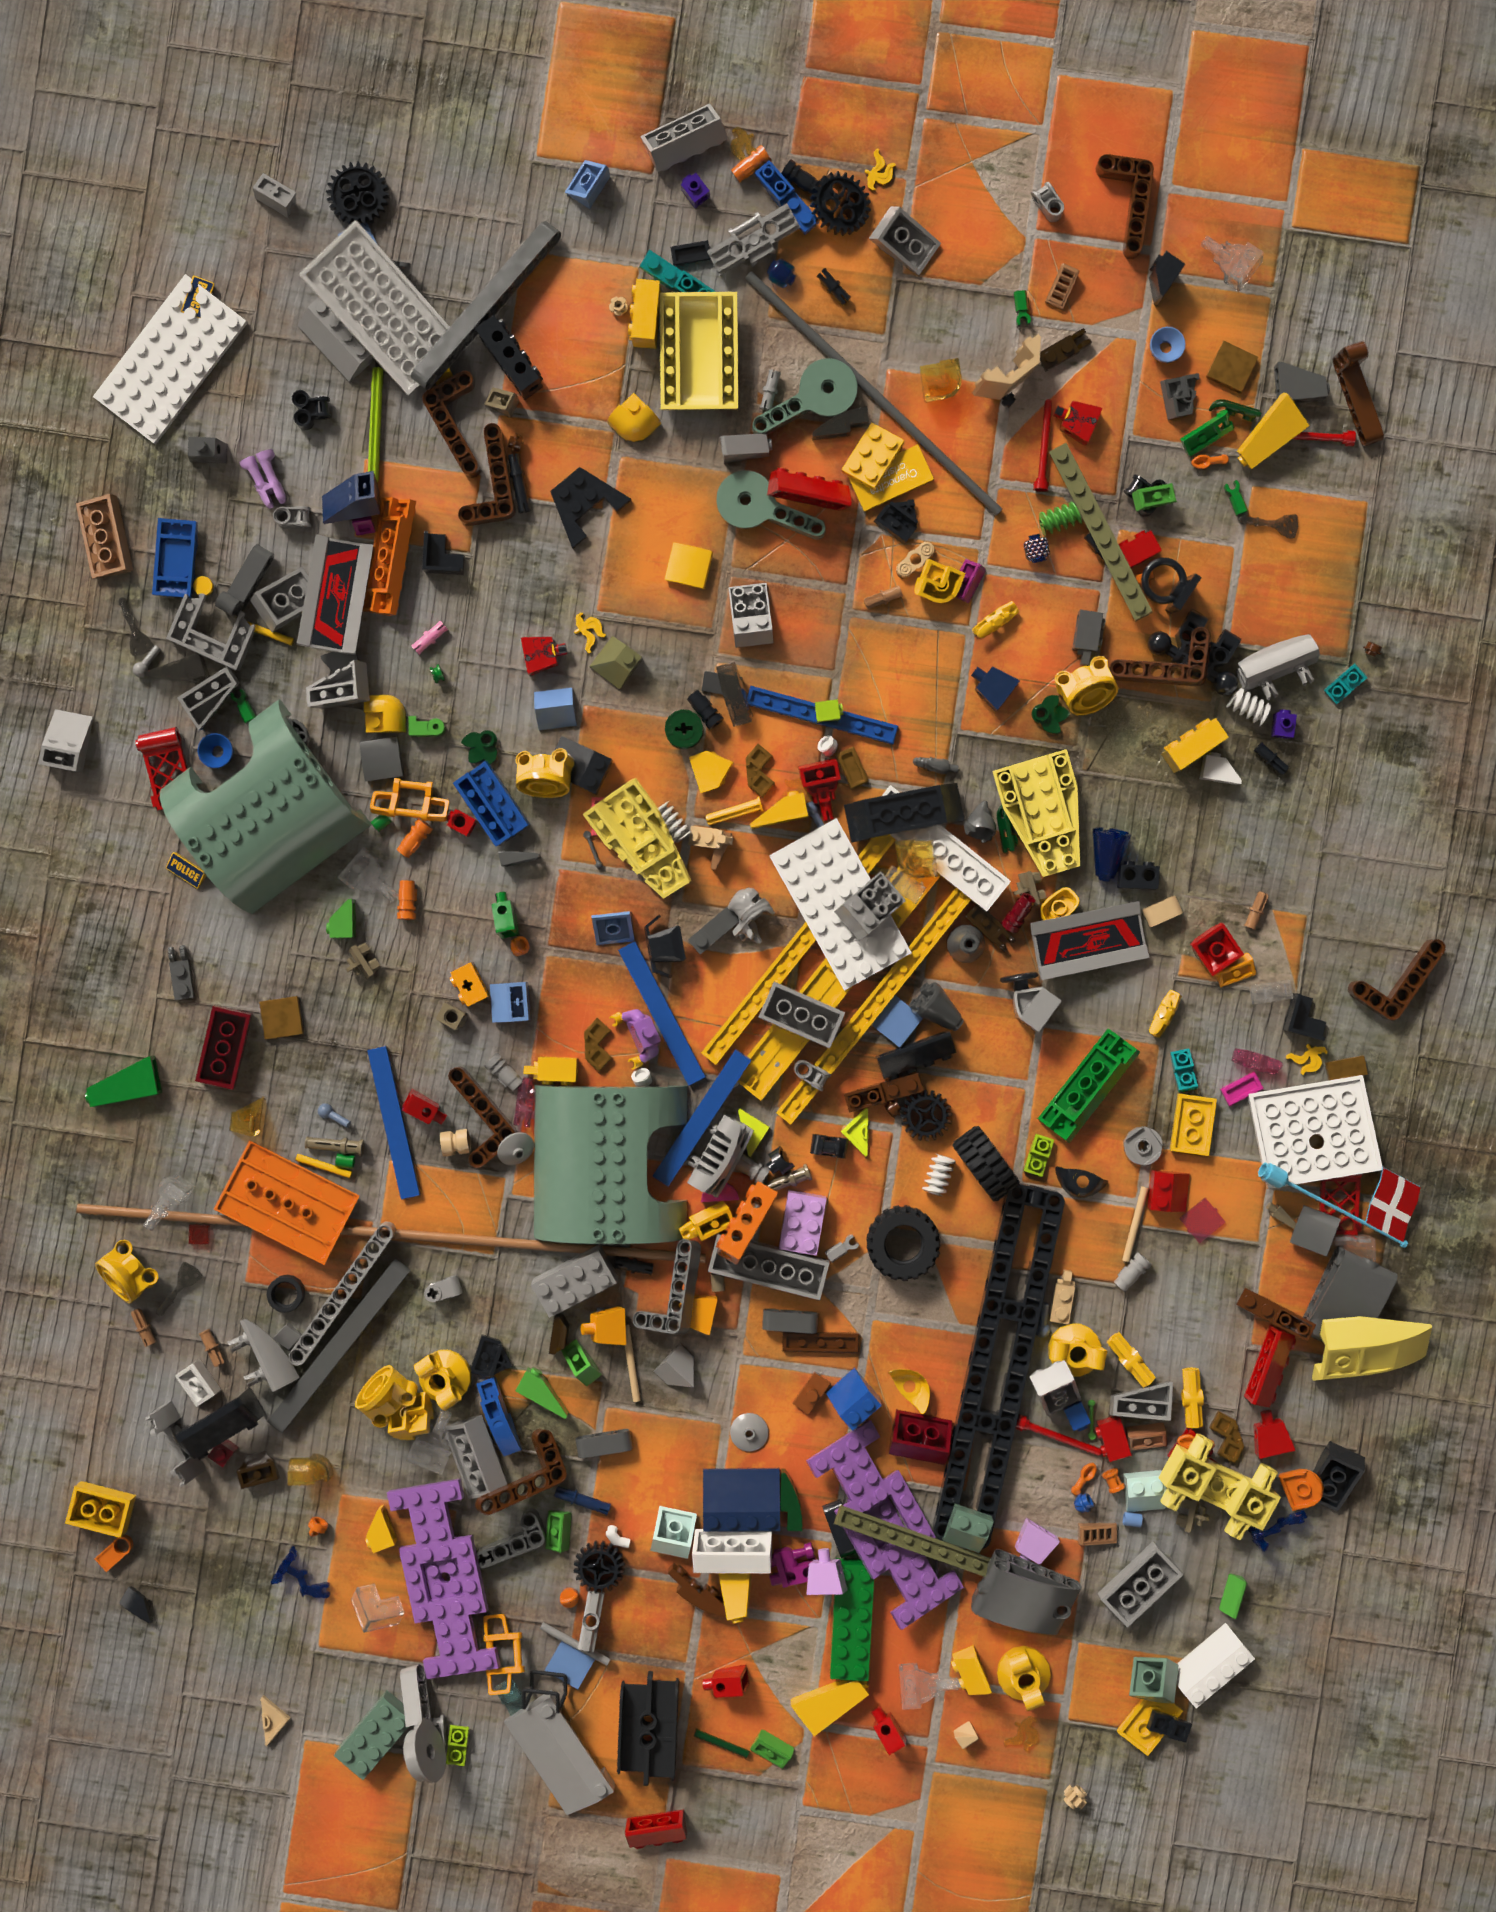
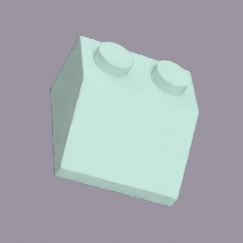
M1162 1470L1123 1473L1127 1512L1165 1509L1166 1506L1160 1502L1166 1491V1486L1159 1479Z
M660 1506L650 1551L688 1559L697 1514Z

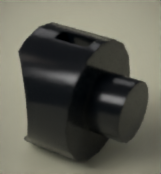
M781 1146L768 1154L771 1161L766 1165L773 1175L778 1171L784 1175L795 1167L793 1163L784 1160L783 1148Z

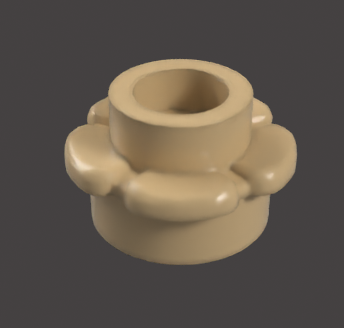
M623 297L612 298L609 305L610 311L617 316L627 312L628 305L626 304V299Z

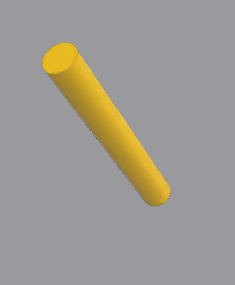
M254 624L256 626L254 632L285 644L293 645L294 638L275 631L271 632L270 629Z
M297 1154L295 1159L297 1162L349 1179L352 1175L350 1170L335 1167V1165L301 1154Z

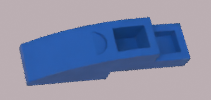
M770 160L755 172L756 177L779 208L786 203L788 204L801 227L799 229L804 235L820 223V221H815L816 215L812 214L809 207L795 193L792 185Z
M496 1377L477 1383L476 1385L482 1400L480 1402L482 1410L503 1456L521 1451L522 1447L511 1414L507 1412Z

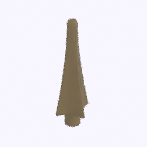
M1271 1202L1266 1206V1209L1270 1211L1269 1215L1295 1229L1296 1222L1278 1204L1274 1205Z

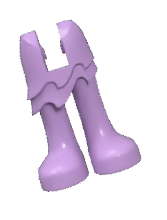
M273 449L255 454L269 483L264 482L255 456H249L239 462L241 468L248 470L256 484L254 487L268 509L274 507L270 497L273 493H275L280 504L286 502L284 489L278 481L271 460L275 457Z

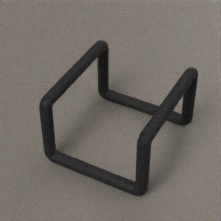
M532 1670L530 1672V1689L524 1688L522 1690V1709L525 1710L533 1693L556 1696V1713L559 1714L567 1696V1675L564 1673ZM534 1674L563 1677L564 1693L561 1701L558 1692L534 1689Z

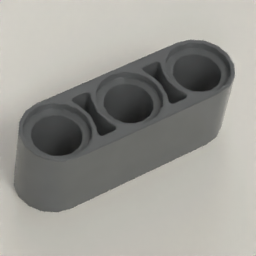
M763 1309L762 1329L782 1332L817 1333L819 1313Z
M630 1429L601 1432L575 1438L578 1458L620 1453L633 1449Z

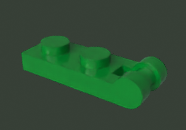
M1227 410L1220 411L1216 417L1180 439L1189 457L1234 429L1233 422L1229 421L1230 415Z

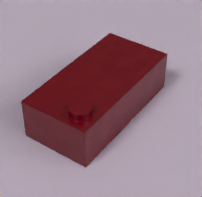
M218 1005L212 1006L195 1078L196 1082L232 1090L236 1087L253 1013Z

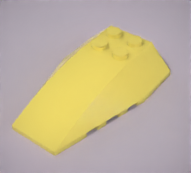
M636 778L631 779L583 813V816L605 846L619 854L617 857L623 862L629 863L633 867L632 870L637 875L641 874L646 879L645 882L663 899L691 882L685 864L659 809Z

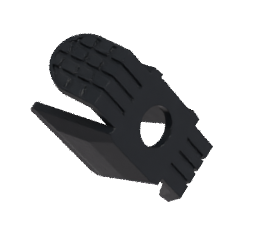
M659 914L644 927L652 973L671 978L672 975L657 970L655 962H682L686 959L680 926H675L650 935L649 926L661 917Z

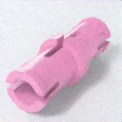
M441 621L428 632L425 631L424 635L411 645L419 655L429 645H434L436 643L435 640L448 630Z

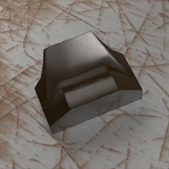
M558 1313L554 1315L549 1354L555 1355L558 1351L564 1349L567 1344L570 1324L564 1314Z
M266 1451L245 1456L242 1466L236 1471L241 1489L280 1478L275 1460L271 1459Z

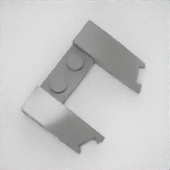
M202 593L199 594V598L189 599L188 594H184L166 639L240 671L256 626L254 624L250 626L244 618L246 616L245 612L240 611L227 643L220 642L195 630L207 595Z
M171 1401L157 1408L146 1417V1420H152L150 1421L151 1426L156 1428L150 1431L152 1437L161 1431L164 1432L179 1461V1464L170 1473L173 1477L177 1475L180 1480L183 1479L180 1483L182 1487L201 1474L206 1467L202 1459H193L173 1439V1436L181 1429L174 1423L180 1419V1416Z

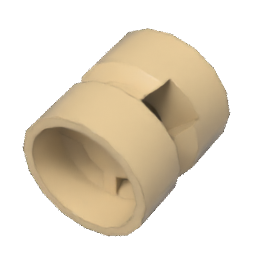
M468 1128L456 1130L455 1134L451 1131L440 1133V1144L444 1157L453 1156L456 1152L459 1154L471 1153V1140Z

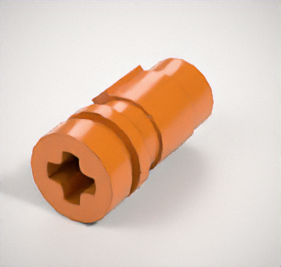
M762 145L756 148L757 151L753 150L750 156L740 161L731 169L739 183L754 174L756 170L769 160L772 162Z
M417 818L414 822L415 825L411 826V831L407 833L397 848L407 858H410L416 852L423 839L428 837L427 834L433 831V828L425 821H422L421 818Z
M401 880L397 919L416 920V913H414L416 911L414 905L415 901H417L415 881Z

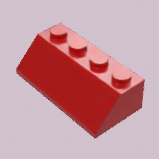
M777 468V470L770 473L767 496L841 511L852 505L849 486L844 485L843 481H825V478L821 476L807 477V474L803 472L793 474L789 473V470L785 468Z
M1269 1325L1244 1397L1250 1403L1270 1408L1271 1403L1275 1402L1277 1396L1276 1388L1282 1383L1283 1369L1288 1366L1290 1360L1288 1355L1296 1344L1295 1335L1279 1327Z

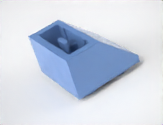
M528 982L490 984L492 1023L531 1020Z

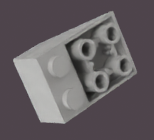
M760 583L728 587L735 648L774 643L767 584Z
M55 709L41 746L38 764L83 773L93 717Z
M879 872L834 912L860 941L906 900L886 876Z

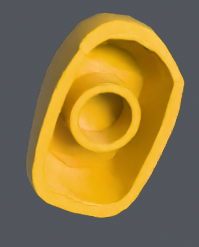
M1068 887L1058 890L1041 905L1042 920L1072 915L1080 905L1078 896Z

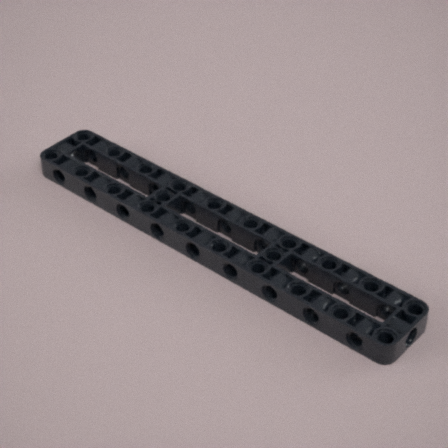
M1019 1183L1017 1187L1021 1189L1020 1196L1013 1197L1012 1191L1004 1196L950 1443V1452L946 1461L933 1521L935 1537L943 1541L945 1532H939L938 1528L941 1525H948L954 1504L959 1505L975 1430L993 1434L991 1447L988 1448L984 1466L983 1484L980 1485L976 1503L977 1511L991 1515L994 1521L988 1540L982 1549L989 1546L991 1542L1065 1204L1064 1197L1058 1191ZM1052 1196H1058L1059 1198L1056 1205H1050L1049 1203ZM1025 1205L1041 1208L1042 1215L1040 1224H1037L1033 1243L1034 1252L1032 1261H1029L1025 1279L1024 1297L1019 1300L1005 1297L1023 1211ZM1005 1226H1013L1011 1234H1004L1003 1229ZM1045 1233L1050 1234V1240L1043 1243L1041 1241L1042 1235ZM998 1263L1005 1264V1268L1001 1272L995 1270V1266ZM1036 1271L1042 1272V1277L1039 1280L1033 1279V1274ZM991 1300L997 1302L994 1309L987 1308V1304ZM1008 1305H1015L1014 1312H1006V1307ZM1027 1309H1034L1033 1316H1025V1311ZM1000 1318L1017 1321L1018 1325L1015 1336L1013 1335L1008 1358L1010 1361L1007 1373L1004 1375L1000 1393V1407L996 1412L982 1409L981 1403ZM981 1338L989 1339L986 1346L979 1345ZM1024 1346L1026 1351L1024 1354H1017V1348ZM973 1376H980V1381L978 1383H971V1378ZM1010 1384H1017L1018 1388L1016 1391L1010 1392L1008 1390ZM965 1413L972 1414V1418L969 1421L962 1419ZM989 1417L991 1421L989 1424L983 1425L981 1423L982 1419ZM1003 1421L1010 1423L1006 1429L1000 1428V1424ZM962 1450L964 1455L961 1458H956L954 1456L956 1451ZM999 1458L1001 1459V1464L993 1466L992 1461ZM947 1489H956L953 1495L946 1494ZM992 1496L993 1501L991 1503H984V1498Z

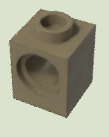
M444 1002L436 1020L454 1030H458L459 1027L463 1028L468 1018L465 1017L467 1012L448 1002ZM451 1011L455 1012L458 1016L456 1022H451L448 1018Z

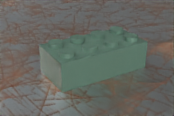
M386 1690L340 1744L334 1757L364 1780L408 1728L405 1723L403 1703Z

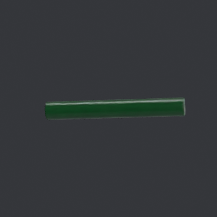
M698 1729L694 1733V1737L747 1758L749 1755V1750Z

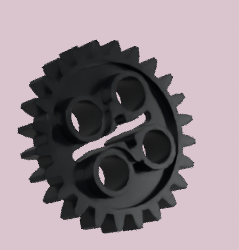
M357 161L356 167L351 162H349V168L342 165V172L336 169L338 176H330L334 182L327 183L331 190L326 191L327 195L331 196L327 198V201L331 203L330 209L332 211L335 210V216H340L342 222L347 219L349 225L356 220L359 224L362 221L366 226L367 220L374 223V216L380 219L378 212L385 213L382 206L388 205L385 198L390 197L389 193L385 192L389 190V187L385 185L387 182L385 177L381 178V172H376L374 166L369 169L367 163L361 167L359 161ZM363 180H370L366 186L361 185ZM345 184H351L348 190H343L342 187ZM368 198H373L372 204H365ZM350 202L355 203V206L353 208H346Z
M839 171L834 175L832 172L827 176L824 175L815 184L816 186L812 189L814 194L810 196V199L813 200L810 207L815 208L812 214L818 215L815 221L821 220L822 224L820 227L822 228L826 225L827 232L833 229L834 235H837L839 231L842 236L846 233L851 235L854 231L857 232L865 224V221L869 218L868 213L871 211L867 207L871 201L866 200L869 193H863L865 186H859L860 180L854 182V175L847 178V172L842 176ZM845 189H846V190H847L846 196L843 198V200H842V202H841L840 199L844 196V192H845ZM840 205L841 208L837 211L836 218H834L835 211ZM843 214L848 217V220L843 217Z

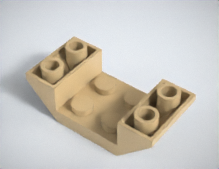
M1039 334L1033 338L1029 336L1016 351L1017 355L1013 359V362L1018 367L1016 371L1011 370L1005 376L998 367H995L992 371L987 369L974 384L976 388L972 394L978 397L1001 400L1025 381L1040 363L1041 336Z

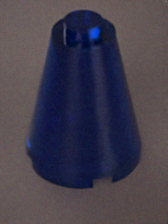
M1104 827L1093 828L1095 875L1101 881H1110V879L1115 878L1132 834L1119 829L1110 828L1103 831Z

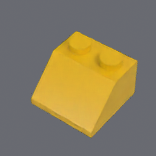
M972 1645L953 1653L954 1660L951 1663L955 1673L958 1671L961 1678L958 1680L962 1690L966 1689L968 1695L992 1693L974 1646Z

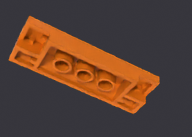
M393 497L381 498L380 514L377 520L363 605L364 612L386 616L396 615L402 579L406 568L405 562L409 551L413 517L416 512V501L396 499Z

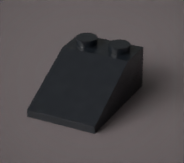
M561 736L555 750L563 748L574 759L570 783L597 795L613 760Z
M1329 1441L1313 1470L1319 1476L1324 1486V1494L1318 1503L1338 1512L1365 1472V1457Z

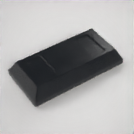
M708 240L670 247L674 266L711 260L707 253L709 250Z

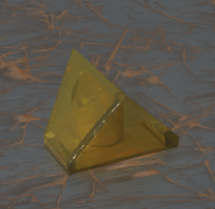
M264 1097L235 1112L232 1111L229 1130L247 1136L258 1135L260 1132Z

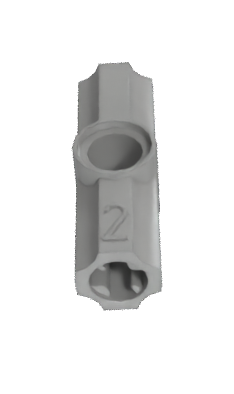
M588 1591L578 1650L594 1652L605 1593ZM590 1615L594 1616L597 1620L596 1625L593 1627L586 1624V1618Z

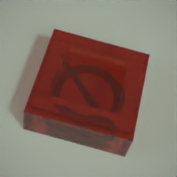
M190 1224L189 1244L208 1245L210 1225Z

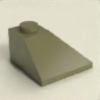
M612 636L589 667L620 690L642 662L643 658L626 644Z

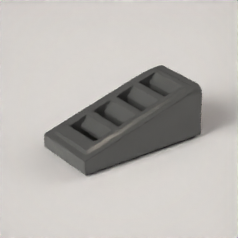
M498 852L502 867L540 859V854L533 852Z

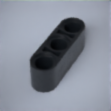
M841 1499L822 1507L839 1555L843 1558L857 1552L844 1528L834 1524L836 1518L834 1511L840 1505H843Z

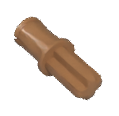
M899 585L886 591L880 590V593L865 598L864 604L867 609L881 604L887 605V602L903 597Z
M1260 891L1257 893L1252 908L1249 907L1250 913L1244 924L1245 927L1253 930L1256 929L1261 914H1264L1263 909L1268 900V894Z
M136 1309L132 1311L131 1315L137 1326L136 1332L141 1336L144 1346L147 1347L154 1344L156 1340L149 1327L151 1325L147 1324L142 1310Z
M207 1329L199 1333L206 1348L204 1351L208 1352L213 1366L218 1367L224 1364L225 1361L218 1348L219 1343H216L210 1331L211 1329Z

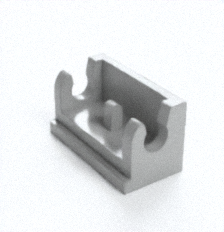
M264 173L253 186L255 199L287 218L289 217L291 205H296L295 191Z

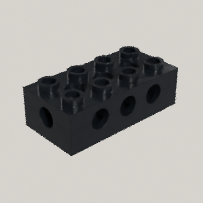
M493 315L475 328L483 344L524 400L543 388L541 373L535 365L531 367L530 358L524 350H519L521 348L513 334L508 335L507 326L501 318L497 320L495 315Z

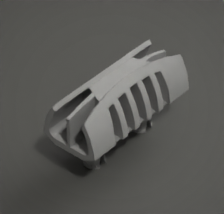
M1307 634L1281 641L1253 653L1238 663L1240 668L1236 670L1242 688L1244 691H1248L1261 686L1266 699L1270 700L1271 694L1274 698L1279 695L1272 681L1292 672L1298 673L1303 686H1306L1307 680L1311 684L1314 682V678L1307 666L1318 662L1320 656L1319 648L1311 635Z
M727 1115L722 1117L719 1125L714 1121L710 1122L714 1129L707 1128L706 1131L713 1136L701 1159L696 1155H692L691 1158L695 1163L688 1161V1165L695 1169L687 1183L703 1193L712 1194L716 1198L730 1178L754 1131L746 1124Z

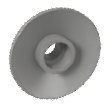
M518 1132L511 1134L500 1143L497 1150L498 1158L507 1165L522 1163L532 1154L534 1141L526 1133Z
M745 1413L733 1421L730 1436L733 1443L739 1449L755 1451L761 1448L767 1441L768 1426L759 1415ZM752 1431L753 1435L751 1437L746 1436V1432Z

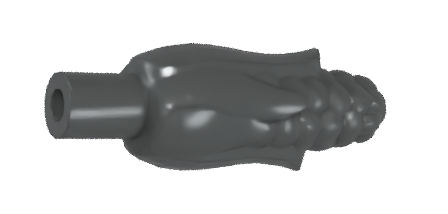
M916 757L913 759L915 766L927 769L928 771L942 775L947 774L948 771L958 772L959 766L949 764V761L946 759L932 757Z

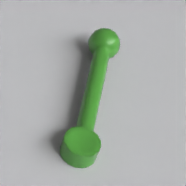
M1089 1400L1088 1406L1090 1407L1091 1423L1088 1438L1094 1440L1096 1438L1094 1433L1095 1401Z

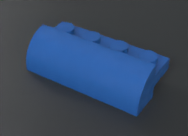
M484 761L475 769L453 782L495 847L507 842L530 825L488 761Z

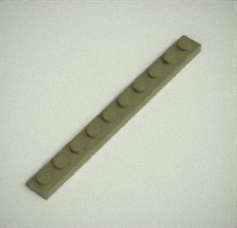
M1067 443L1053 449L1049 453L1135 622L1153 613Z
M842 1505L839 1506L834 1524L983 1577L986 1576L987 1565L991 1558Z

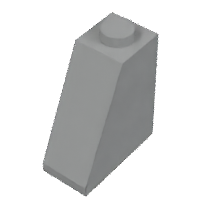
M766 433L720 436L724 463L769 457V451L772 450L771 438L767 439Z

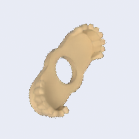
M923 542L915 550L910 551L907 557L897 564V575L901 578H907L916 569L922 567L925 561L935 553L932 543ZM913 554H918L921 557V562L917 565L912 564L910 561V557Z

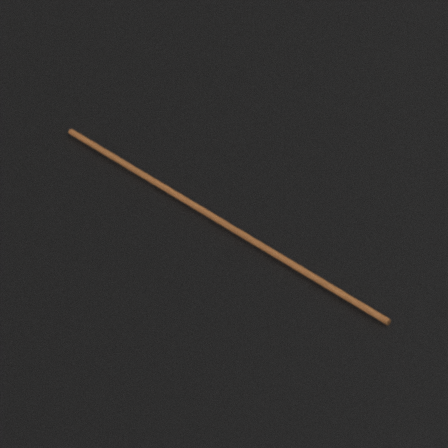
M78 1204L76 1212L81 1214L247 1227L226 1215ZM345 1225L341 1234L372 1237L377 1228ZM382 1228V1233L385 1236H389L390 1230ZM396 1229V1233L393 1236V1239L580 1254L597 1246ZM602 1246L607 1256L675 1261L676 1251ZM701 1254L699 1263H705L706 1254Z

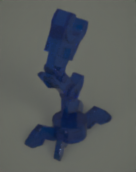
M1305 1510L1289 1514V1517L1276 1519L1277 1523L1263 1532H1260L1259 1529L1251 1525L1248 1528V1532H1250L1253 1538L1252 1542H1255L1265 1552L1269 1546V1543L1264 1540L1265 1537L1281 1532L1280 1528L1284 1527V1525L1304 1523L1307 1515Z
M292 1546L288 1555H286L274 1574L271 1584L282 1582L283 1575L287 1572L298 1579L301 1587L299 1591L302 1597L305 1595H311L313 1598L330 1597V1592H323L322 1590L329 1587V1582L309 1586L304 1577L308 1571L298 1570L290 1566L291 1562L296 1560L295 1557H297L295 1546Z

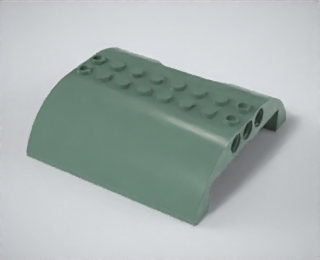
M280 699L249 722L253 755L250 762L237 774L214 791L203 792L198 788L203 782L193 768L190 767L160 790V801L164 813L184 846L212 883L231 902L251 914L255 913L372 825L361 809L354 811L287 720L291 713Z
M534 1085V1238L550 1242L581 1244H645L682 1240L679 1228L687 1223V1200L661 1202L653 1198L649 1193L647 1185V1145L649 1137L657 1129L665 1126L687 1124V1085H668V1087Z

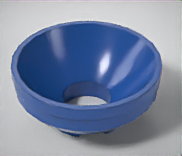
M208 734L202 738L198 745L199 759L210 768L224 767L233 757L232 743L222 734ZM216 746L223 748V755L221 757L213 755V749Z

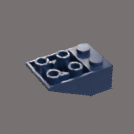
M374 471L354 474L322 496L323 524L380 514L379 486Z

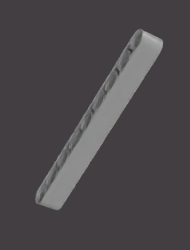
M386 1221L377 1228L289 1353V1361L293 1365L299 1366L309 1357L396 1233V1227L393 1223ZM382 1228L389 1229L390 1235L385 1236L382 1233ZM371 1244H377L379 1251L372 1250ZM360 1259H366L368 1261V1266H362L360 1264ZM354 1274L357 1277V1282L351 1281L349 1275ZM338 1290H344L347 1297H341ZM328 1305L334 1306L335 1309H336V1312H334V1313H333V1312H330V1311L328 1310L327 1306H328ZM318 1320L324 1322V1328H320L317 1325ZM306 1336H311L314 1339V1343H309L306 1340ZM295 1351L301 1352L303 1358H298L295 1355Z

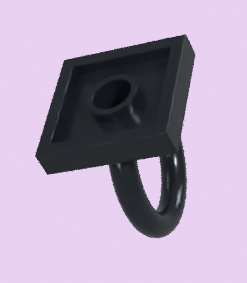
M1158 558L1151 561L1145 567L1141 577V585L1145 595L1150 600L1159 604H1168L1165 610L1172 614L1182 609L1202 577L1196 573L1187 577L1184 568L1177 561L1171 558ZM1158 566H1170L1179 576V581L1172 588L1169 596H1159L1150 588V574Z

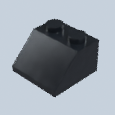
M1168 251L1163 256L1159 254L1149 269L1152 271L1149 276V282L1155 306H1158L1185 266L1184 262Z

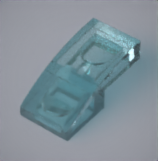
M512 1679L511 1691L507 1694H498L510 1716L522 1709V1693ZM507 1680L495 1686V1690H505L507 1688Z

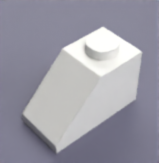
M1209 752V755L1203 756L1199 779L1233 785L1241 784V778L1228 760L1221 757V754Z

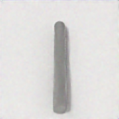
M544 1622L541 1624L540 1629L578 1650L579 1641ZM579 1650L606 1666L610 1661V1658L595 1650L594 1652Z

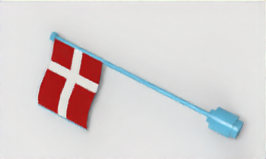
M1263 1163L1260 1166L1258 1176L1266 1183L1276 1188H1281L1287 1184L1394 1240L1401 1247L1405 1248L1408 1242L1404 1240L1407 1226L1420 1195V1186L1382 1166L1380 1180L1370 1201L1366 1221L1291 1183L1288 1181V1172L1272 1163Z

